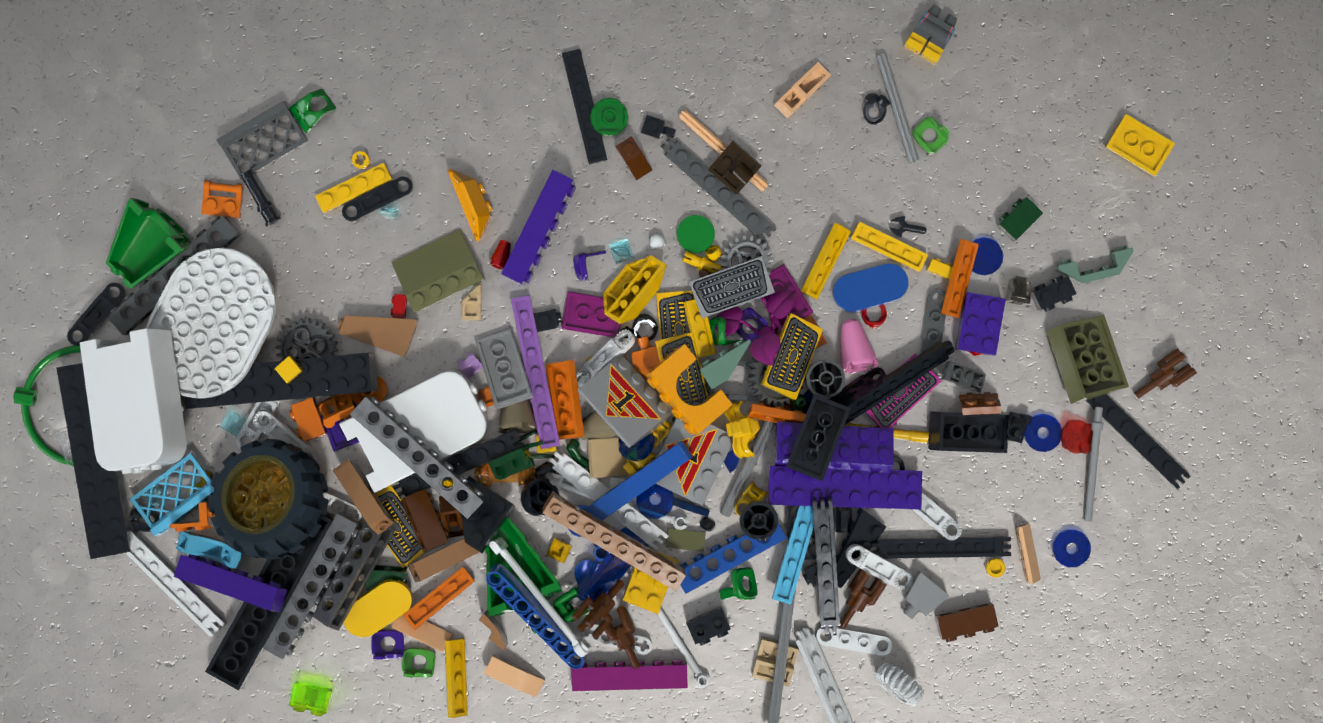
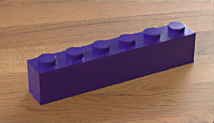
M191 554L188 556L180 555L173 577L270 611L280 612L287 589L280 587V583L274 581L266 583L263 577L253 575L252 578L248 576V572L238 569L237 572L231 571L232 568L224 564L217 566L215 565L216 561L206 558L204 561L199 560L200 556Z

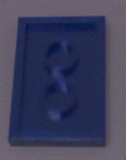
M609 553L579 591L577 597L581 601H584L587 597L595 600L602 592L607 594L615 583L624 576L631 565Z

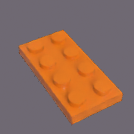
M574 360L545 364L559 440L584 437V425L582 422L579 392L577 391L579 387L577 385Z

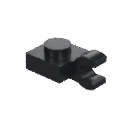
M646 115L641 134L659 140L661 134L674 138L676 131L673 128L665 127V120Z

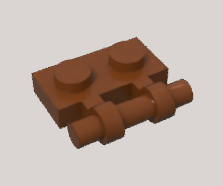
M984 392V394L967 393V395H959L962 415L1001 413L998 393Z

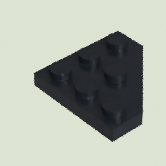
M468 476V485L472 489L475 487L483 493L482 498H484V501L468 519L461 514L464 539L466 544L482 554L515 508V505ZM459 490L458 496L464 500L468 498V493L465 490Z

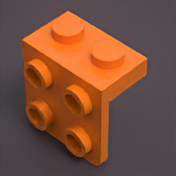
M209 501L198 503L200 521L170 524V528H175L176 532L191 530L192 527H195V530L211 528V518L215 514L209 512Z

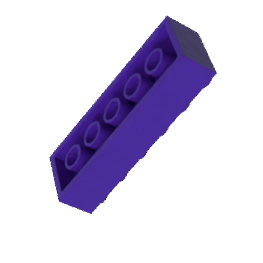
M552 169L501 273L503 276L523 286L526 283H530L534 275L531 271L534 265L538 267L542 259L540 253L543 248L547 249L551 241L549 235L551 231H556L559 225L557 219L560 214L563 215L568 206L566 201L568 197L572 198L576 190L573 179Z
M777 423L775 429V466L787 465L803 423ZM844 426L828 468L890 473L894 465V428Z

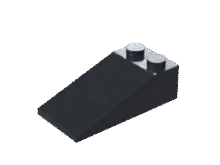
M814 394L786 467L823 481L851 408Z
M930 411L928 450L1007 453L1009 415H962V413Z

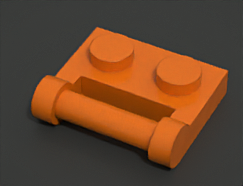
M204 180L201 214L241 218L244 184L237 183L232 185ZM211 190L236 193L235 198L210 195Z
M349 394L333 395L318 404L319 411L323 414V424L326 428H332L336 421L350 417V413L355 409ZM333 406L335 412L330 414V407Z

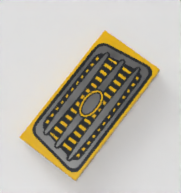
M692 290L656 293L660 340L690 333L683 302L695 299Z
M789 313L779 336L781 343L773 366L768 365L761 385L796 400L823 329Z
M692 333L655 341L660 362L683 344L696 357L697 360L679 375L676 389L679 397L686 404L697 406L708 397L703 375L700 372L701 367Z
M392 485L379 490L376 494L393 521L391 526L396 529L387 547L402 568H404L422 555L423 551L401 503L402 499L398 496Z

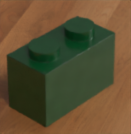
M1027 197L1023 200L1019 198L1012 205L1014 209L1010 213L1005 212L998 219L1000 223L997 226L1013 242L1043 214Z

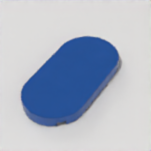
M890 263L846 274L835 283L833 298L836 305L847 312H858L895 302L906 293L909 283L908 276L900 266Z

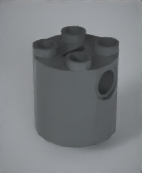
M832 360L813 362L808 367L804 378L806 389L810 394H816L824 398L836 396L842 391L845 384L843 369ZM821 377H830V380L821 381Z

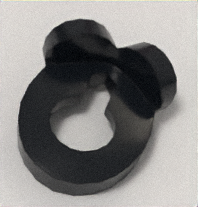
M876 93L868 94L865 96L866 103L863 115L869 124L876 125L884 119L890 102L883 95L878 96ZM875 102H878L880 115L877 118H871L869 110L873 108Z
M135 507L129 516L131 519L129 521L131 530L135 533L138 531L150 532L151 528L137 522L138 518L143 517ZM151 510L150 515L154 517L155 523L159 520L160 516L156 511Z

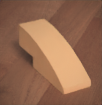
M817 62L774 106L788 119L831 77V74Z
M494 654L483 673L534 697H537L545 679Z

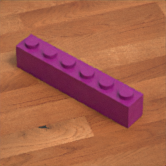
M653 660L652 664H645V661H639L641 667L634 670L632 664H625V661H615L614 665H606V662H595V665H587V662H584V665L579 669L571 668L572 691L688 688L687 663H683V660H671L672 663H664V660Z

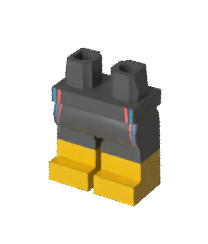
M933 5L928 12L924 13L904 44V47L919 54L928 38H930L921 57L933 64L938 62L955 31L954 27L957 22V18L951 14H948L944 22L938 19L942 9L936 5Z

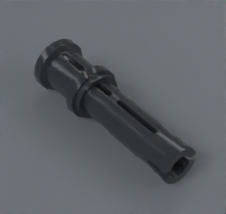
M251 170L246 171V174L245 172L242 173L240 177L258 206L257 212L261 213L264 218L265 226L268 227L281 220V217L277 216L272 207L273 203L266 199Z

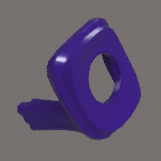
M605 250L588 254L582 252L574 256V269L579 280H589L586 257L606 254Z
M746 308L743 310L741 319L744 321L748 319L756 321L757 330L761 331L763 327L768 326V322L754 309ZM740 323L736 331L742 339L744 338L746 341L750 339L751 343L755 339L761 338L757 333L747 334L743 330L742 323Z
M379 630L374 633L371 642L373 659L401 658L404 655L403 633L396 630ZM384 637H392L395 640L396 645L392 651L382 649L381 640Z

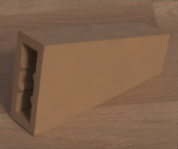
M345 315L344 319H340L337 329L340 330L339 334L406 357L419 321L414 319Z
M349 459L333 469L334 474L373 531L380 534L393 524L378 495L371 488L366 475Z
M463 538L407 566L414 581L419 582L479 552L466 544Z

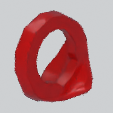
M884 305L878 306L882 314L879 321L875 322L870 321L867 316V309L862 310V319L870 328H878L886 320L887 311Z

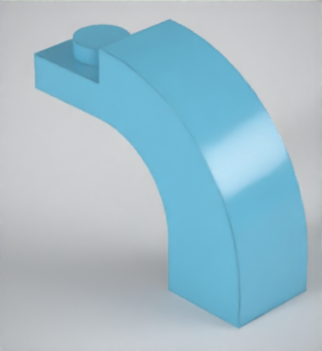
M181 531L176 547L177 550L186 554L209 558L230 568L237 569L238 563L241 560V552L235 551L225 544L223 540L188 531Z

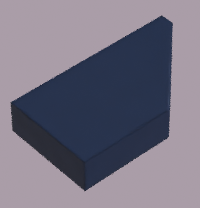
M674 498L672 502L674 506L708 517L710 512L707 508L679 498Z

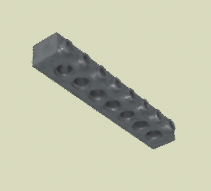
M367 395L350 415L468 519L483 503V493L476 487L472 489L468 485L469 481L460 474L458 476L453 472L454 468L447 461L443 463L438 458L440 455L432 448L428 450L424 446L425 442L416 435L414 437L409 433L410 428L403 422L399 424L394 419L396 416L390 410H383L379 406L381 403L374 396L370 398ZM372 411L379 413V421L374 422L370 419ZM385 425H392L395 429L394 434H387L384 430ZM400 438H407L409 446L406 448L401 447L399 444ZM414 452H423L424 459L421 461L416 460ZM436 464L439 468L438 473L433 474L429 472L428 466ZM451 477L454 482L453 485L450 487L445 486L443 478ZM465 490L468 493V498L460 499L457 495L458 491Z
M342 512L336 514L263 649L282 660L292 655L296 648L294 646L296 639H301L305 632L303 629L305 623H309L314 614L312 612L315 605L318 606L323 598L321 594L324 588L328 589L333 580L331 579L333 572L339 570L342 564L340 559L349 552L351 539H355L361 530L358 528L360 522ZM338 531L345 533L346 538L344 541L337 538ZM329 548L336 550L335 558L328 555ZM322 564L326 566V574H321L319 572V565ZM311 581L317 584V591L310 589L309 584ZM301 598L308 601L307 608H303L300 605ZM292 615L299 618L298 625L291 622ZM283 632L289 634L290 640L288 642L282 639Z

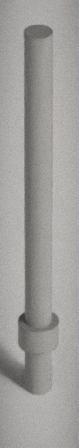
M1097 406L1095 407L1094 421H1092L1091 425L1093 435L1084 521L1089 522L1092 521L1100 434L1103 431V407Z

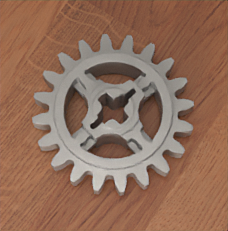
M744 235L741 242L738 238H735L736 244L734 245L729 242L731 249L724 248L727 255L721 256V259L726 261L721 263V267L724 268L732 267L734 255L739 259L738 264L744 263L743 258L752 260L761 255L766 269H773V265L769 264V262L774 261V258L768 257L772 251H765L767 243L760 245L761 239L759 238L754 242L753 236L747 241ZM743 248H753V249H755V250L752 251V252L746 253V252L741 251L740 249H743Z

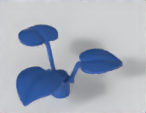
M577 505L582 509L587 507L586 505ZM627 527L620 530L643 545L649 546V544ZM569 529V531H570L574 536L582 537V536H580L579 534H577V533H575L574 531H572V530ZM594 544L595 561L584 559L575 567V579L582 594L598 588L607 576L605 565L598 562L606 560L609 557V552Z

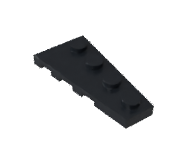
M862 508L858 509V517L855 522L852 521L849 527L851 531L847 539H844L841 544L842 550L840 554L836 555L839 588L844 586L858 567L850 563L846 558L847 548L852 544H859L870 550L872 548L871 544H874L886 529L885 525ZM860 550L853 551L851 558H858Z

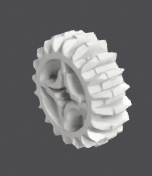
M887 662L877 669L875 679L896 699L909 706H916L921 701L924 695L922 687L903 670Z

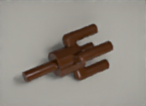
M1177 348L1157 362L1159 369L1150 374L1152 381L1134 392V394L1139 399L1155 387H1158L1160 390H1163L1170 384L1173 387H1178L1197 374V372L1189 364H1186L1178 371L1173 368L1186 359L1184 353L1180 352Z
M860 568L849 584L848 588L852 592L846 604L850 607L840 621V627L845 629L855 612L862 613L867 604L870 606L875 605L887 584L876 577L868 589L864 585L871 575Z
M619 579L607 594L602 592L595 600L587 597L571 616L576 621H578L587 608L590 611L577 627L580 632H584L588 626L592 628L601 619L602 622L592 633V636L598 639L610 625L612 617L608 613L615 606L613 598L625 585L622 580Z
M622 605L617 607L616 610L623 624L613 627L612 623H610L605 629V633L609 640L616 643L619 651H626L633 669L636 670L641 665L632 648L636 644L632 634L635 632V627L626 607Z

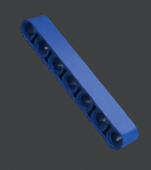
M680 441L584 508V510L604 520L690 460L693 455L683 441Z
M502 564L493 565L486 577L488 585L569 667L573 669L581 668L584 665L587 654L584 657H580L581 659L575 658L574 655L577 654L571 645V641L539 601ZM493 574H498L500 578L495 577ZM506 587H510L514 591H509ZM520 601H525L527 605H523ZM547 628H551L554 632L548 631Z

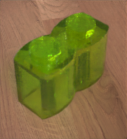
M296 681L293 685L289 706L293 707L294 711L304 712L309 710L312 711V715L323 716V714L329 712L334 690Z

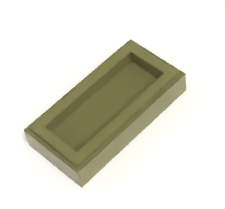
M668 528L667 535L669 537L666 539L665 547L704 552L706 532Z

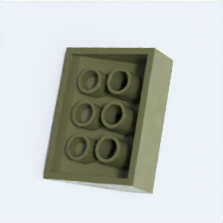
M461 229L391 262L415 314L485 281Z
M1105 315L1061 324L1047 331L1071 404L1129 387Z

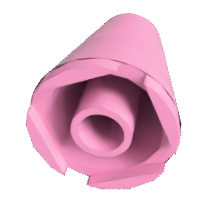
M856 319L845 320L844 324L841 325L840 366L843 371L846 370V373H857L866 371L867 366L872 365V368L877 367L879 364L878 359L860 321H856Z

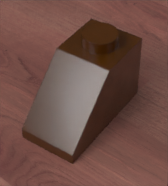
M632 136L615 146L636 181L653 171Z
M439 496L440 515L449 538L463 536L461 513L446 499Z

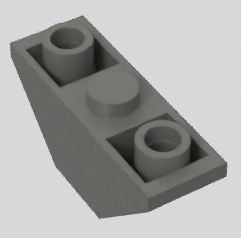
M947 361L941 380L981 393L986 374Z

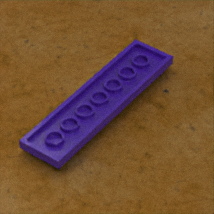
M769 466L768 503L770 505L813 506L812 498H816L817 505H820V497H824L825 504H828L827 498L832 496L833 507L921 510L922 471L891 470L890 473L828 468L823 481L789 469L786 466Z

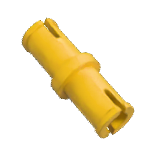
M687 250L682 259V262L697 267L699 271L704 270L713 274L721 269V264L719 265L707 260L705 256L700 257Z

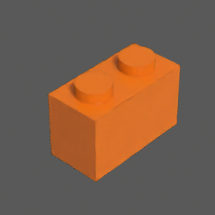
M312 397L290 405L292 409L289 411L293 421L297 422L298 428H296L299 439L307 442L327 434L315 398Z

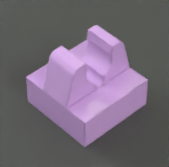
M467 352L468 358L465 361L459 359L458 367L470 379L483 368V365L474 354Z

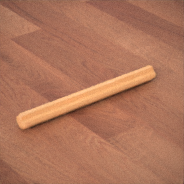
M684 109L679 114V118L720 155L727 148L720 139L687 110ZM757 172L750 179L761 191H764L769 185Z

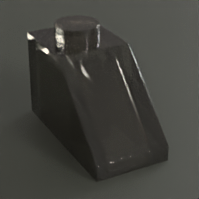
M1021 276L1009 279L1005 302L1022 306L1030 304L1031 282H1027V278Z

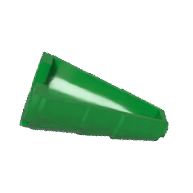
M508 516L492 541L498 537L504 539L508 544L506 548L546 599L553 597V592L555 591L560 593L562 588L558 579L527 541L525 534ZM488 545L485 549V553H487L486 577L493 565L502 564L531 593L500 553L496 555ZM493 574L495 577L500 578L498 574ZM487 583V609L489 616L504 615V611L515 612ZM506 587L509 591H514L512 588ZM520 601L523 605H527L525 601Z

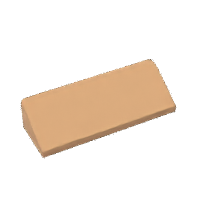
M1030 524L1018 525L1015 528L1026 582L1033 584L1039 581L1041 577Z
M403 615L394 620L391 626L393 629L441 652L445 650V640H450L452 633L428 621L414 630Z

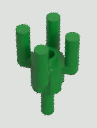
M573 587L554 600L555 606L553 608L566 623L576 621L571 617L576 609L574 610L570 601L582 594L579 587ZM587 608L582 616L589 612V608Z

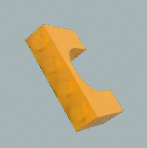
M683 344L646 374V377L648 378L647 382L654 389L656 388L660 393L659 397L666 404L668 403L672 408L671 412L677 419L680 418L684 423V429L689 434L696 435L700 434L733 404L722 390L714 391L697 406L688 405L681 400L676 389L677 379L681 372L697 360L689 348Z

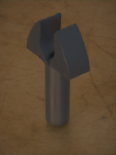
M905 216L891 220V222H898L903 227L900 229L889 228L898 237H902V233L905 231L923 235L927 231L926 227L907 224Z

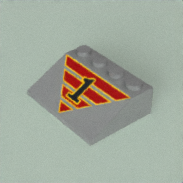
M623 355L609 363L577 390L629 448L663 425L672 414V409L661 400L655 390Z
M675 418L657 457L680 441H683L693 457L656 484L703 506L733 443V436L729 437L726 431L712 424L706 427L700 434L692 435L684 429V423L681 419Z

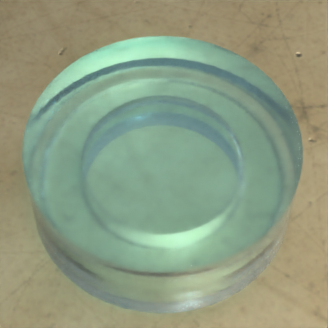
M382 207L380 208L379 216L388 219H398L399 212L396 209Z

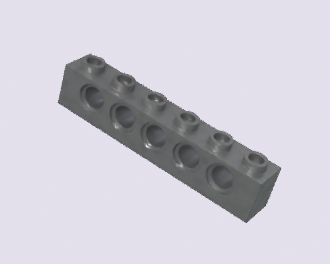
M365 521L312 617L329 628L340 630L396 530L394 527L389 526L385 531L377 534Z

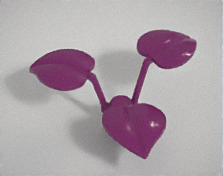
M783 290L769 297L766 302V310L771 313L770 321L772 327L765 326L761 331L741 319L743 311L738 307L724 310L716 317L726 319L725 336L735 333L740 323L757 333L761 338L755 339L751 343L750 353L757 361L773 366L781 343L776 332L777 327L775 326L774 316L777 319H782L789 314L795 303L797 292L794 290Z

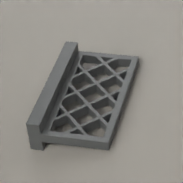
M282 101L216 139V141L222 147L240 177L242 174L239 168L240 159L251 162L249 170L253 173L307 142V139L289 111L285 101ZM287 114L290 119L288 128L278 125L279 117ZM266 124L274 126L272 137L261 135L262 128ZM277 127L288 130L285 141L274 138ZM290 131L297 132L302 139L296 144L287 142ZM247 135L258 136L255 147L244 144ZM260 137L271 139L269 150L258 148ZM273 141L284 143L282 152L276 153L271 151ZM232 144L241 145L239 156L232 155L227 147ZM244 146L254 149L252 160L241 157ZM257 150L268 153L266 161L263 163L254 161Z

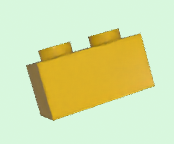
M934 258L930 260L926 271L949 280L953 267L949 263L944 264L941 263L940 259Z

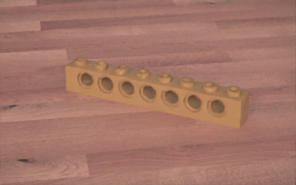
M555 492L551 493L544 504L543 514L674 591H677L686 577L685 569Z

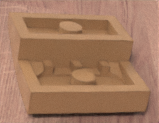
M486 610L479 620L492 631L489 639L501 650H504L508 645L507 637L498 621L494 617H490L488 610Z

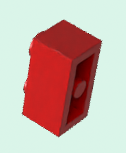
M394 294L392 296V318L406 319L407 297L406 295Z

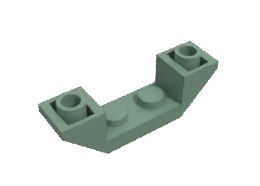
M1126 245L1115 248L1116 252L1110 253L1114 268L1111 265L1100 267L1101 271L1093 273V269L1081 272L1082 276H1080L1077 261L1071 262L1070 259L1059 261L1060 265L1055 266V271L1065 277H1069L1070 280L1077 284L1119 275L1134 250L1133 248L1127 249Z

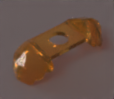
M488 463L476 467L474 472L477 481L487 487H491L492 483L519 482V486H524L533 480L536 474L535 467L533 466L506 479L496 480Z

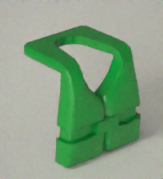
M323 89L308 93L289 108V111L298 120L305 133L310 132L324 114L336 110L335 105ZM314 97H322L326 100L327 106L319 111L311 110V100Z

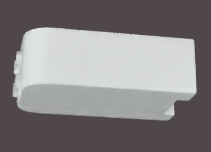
M146 328L131 331V342L118 344L117 340L102 339L80 342L95 456L100 466L108 471H122V474L143 473L145 470H160L164 465L178 462L185 454L187 441L182 413L184 409L181 406L176 371L177 363H175L170 330Z
M450 368L443 370L383 400L379 405L383 410H390L396 416L394 419L399 424L403 422L410 428V434L414 437L416 435L425 442L424 446L428 450L431 448L440 455L438 457L440 460L476 443L483 437L488 428L487 406L483 399L479 400L477 395L479 391L474 382L471 383L470 379L459 369ZM372 411L370 419L374 422L379 421V413ZM352 416L339 423L348 441L355 437L358 438L373 468L366 475V478L374 493L415 473ZM387 424L384 427L387 434H394L395 429L392 425ZM404 437L400 438V446L403 448L408 447L409 440ZM415 451L414 458L418 461L423 460V452Z

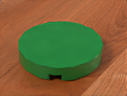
M614 98L601 99L595 103L590 113L591 125L595 131L608 137L622 132L629 118L625 106Z
M701 215L686 217L677 229V239L680 246L690 253L706 251L712 245L715 238V230L712 223Z

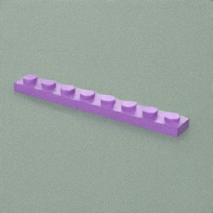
M530 295L513 298L511 303L525 372L533 395L531 401L539 441L544 442L541 445V450L560 446Z

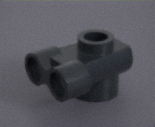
M1009 412L1008 441L1022 444L1027 426L1031 424L1032 416ZM1020 430L1019 436L1016 437L1015 432Z

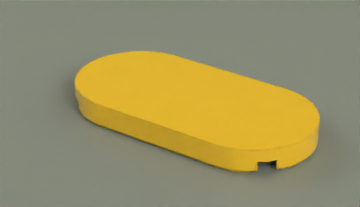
M388 579L379 583L356 599L344 621L346 629L358 637L372 636L409 610L412 602L411 589L400 580Z

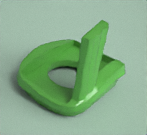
M927 117L913 130L912 135L926 152L934 154L947 143L950 132L933 117ZM926 129H934L937 132L938 137L935 142L927 143L924 141L922 135Z
M422 648L406 649L402 661L403 676L410 678L432 677L435 668V653ZM416 655H422L426 659L427 664L421 670H417L412 666V658Z

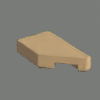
M478 284L462 300V320H481V284Z

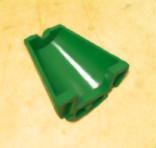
M136 198L128 200L106 260V264L111 268V272L117 276L121 275L123 277V284L128 288H134L185 251L189 246V242H187L189 238L186 232L173 218L159 208L155 210L148 207V202Z

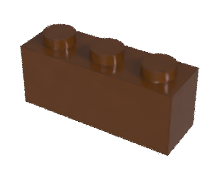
M426 489L404 497L401 500L423 553L448 542V533L445 528H442L439 522L441 521L439 512L434 510L432 496L429 492H426Z
M991 602L935 615L940 638L946 640V642L955 641L958 636L962 635L965 638L976 635L975 632L983 631V633L995 631L994 628L999 627L994 604Z

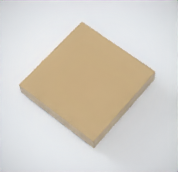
M620 437L588 440L590 478L627 476V472L623 468V465L627 463L626 444Z

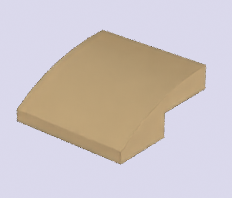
M762 637L752 677L773 682L778 648L777 640ZM792 644L788 646L783 684L788 687L799 652L798 646Z

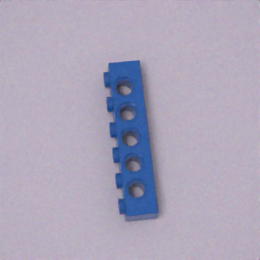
M779 523L773 535L766 540L751 539L746 534L739 537L734 535L726 540L728 543L720 546V544H717L710 548L711 552L705 556L701 553L693 558L694 562L688 565L686 562L679 565L686 572V577L680 585L685 594L787 538ZM745 539L750 540L752 543L751 547L747 550L741 548V542ZM726 549H733L735 551L733 558L727 559L724 557ZM710 558L718 560V565L715 568L708 567L707 561ZM694 567L700 568V576H691V569Z

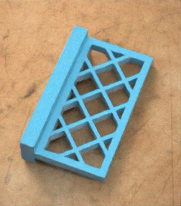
M190 453L130 498V500L151 528V533L154 536H160L170 529V524L178 523L198 508V503L207 501L208 495H213L215 487L211 486V478L193 453ZM190 459L194 463L193 473L184 471L185 463ZM171 473H180L178 484L169 483ZM183 474L193 475L191 486L182 485ZM196 476L204 477L207 484L202 488L195 487ZM157 484H164L163 496L153 494L154 487ZM168 485L178 487L176 498L167 496ZM181 487L191 489L189 498H180ZM142 495L149 496L148 507L141 506L137 499ZM153 497L162 498L161 509L151 508ZM166 499L176 500L173 510H164ZM151 510L160 511L159 520L155 523L150 519Z

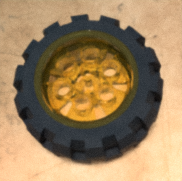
M265 439L262 443L256 440L240 447L241 453L232 452L222 462L225 467L221 473L215 472L211 486L215 487L213 495H208L209 512L215 514L211 518L212 524L217 534L223 536L225 544L235 551L251 557L273 560L286 556V552L294 554L307 544L304 540L308 536L315 537L322 526L318 524L321 514L326 515L328 499L323 497V493L328 491L325 475L319 472L320 465L310 454L305 453L301 448L291 443L288 444L278 439ZM285 477H287L288 480L285 481L284 483L280 484L281 481H282ZM283 503H287V506H286L285 509L282 508L283 505H284ZM266 517L268 526L264 527V518Z

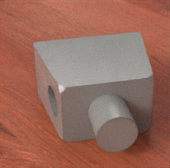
M918 571L903 597L910 603L903 613L910 619H913L919 611L927 616L945 601L949 595Z

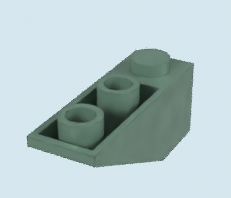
M743 338L734 344L736 348L730 352L728 349H725L717 354L719 358L715 361L709 359L701 364L703 368L700 369V372L711 390L730 378L751 343L750 339L745 341Z

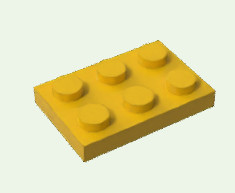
M1125 114L1105 148L1155 177L1175 143Z
M659 553L660 555L664 556L665 558L669 559L670 561H672V562H674V563H676V564L678 563V560H677V559H674V558H672V557H669V556H667V555H664V554H662V553ZM634 567L622 601L658 614L668 586Z

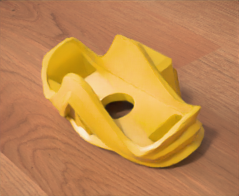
M743 401L733 403L724 412L729 420V423L726 424L728 436H733V452L740 459L743 457H755V453L748 446L760 431L757 420L741 413L740 406L743 404Z

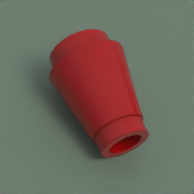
M500 240L490 258V265L492 267L503 270L509 258L510 242Z

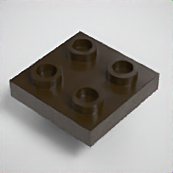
M733 140L708 170L737 195L762 165Z

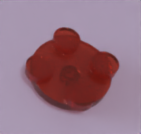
M1068 420L1061 431L1062 447L1075 454L1090 453L1093 430H1091L1092 424H1087L1081 420Z

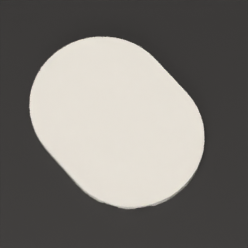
M228 248L200 251L183 261L176 268L151 313L146 328L171 331L180 395L191 398H211L226 393L243 380L252 367L274 321L276 299L272 282L266 271L257 261L240 251Z

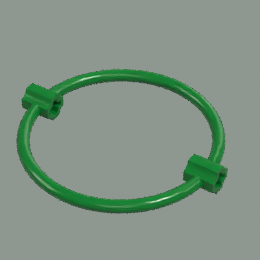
M80 345L64 347L47 355L33 368L25 382L24 388L16 387L13 395L14 403L21 404L24 426L34 444L51 459L73 467L72 458L56 453L40 439L32 425L29 406H35L37 401V390L32 389V386L39 373L49 363L59 357L81 353Z

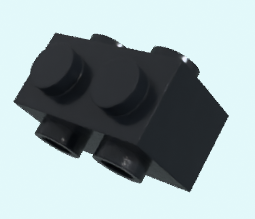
M1061 275L1052 279V284L1046 286L1043 283L1034 287L1035 291L1030 293L1037 311L1044 309L1047 312L1056 308L1054 304L1060 301L1062 304L1073 300L1072 296L1077 293L1069 277L1063 278Z
M721 606L686 621L695 645L698 643L700 646L711 642L710 638L715 636L721 638L729 634L728 631L731 630ZM720 621L721 624L719 626H716L715 622ZM698 629L704 630L702 633L697 632Z

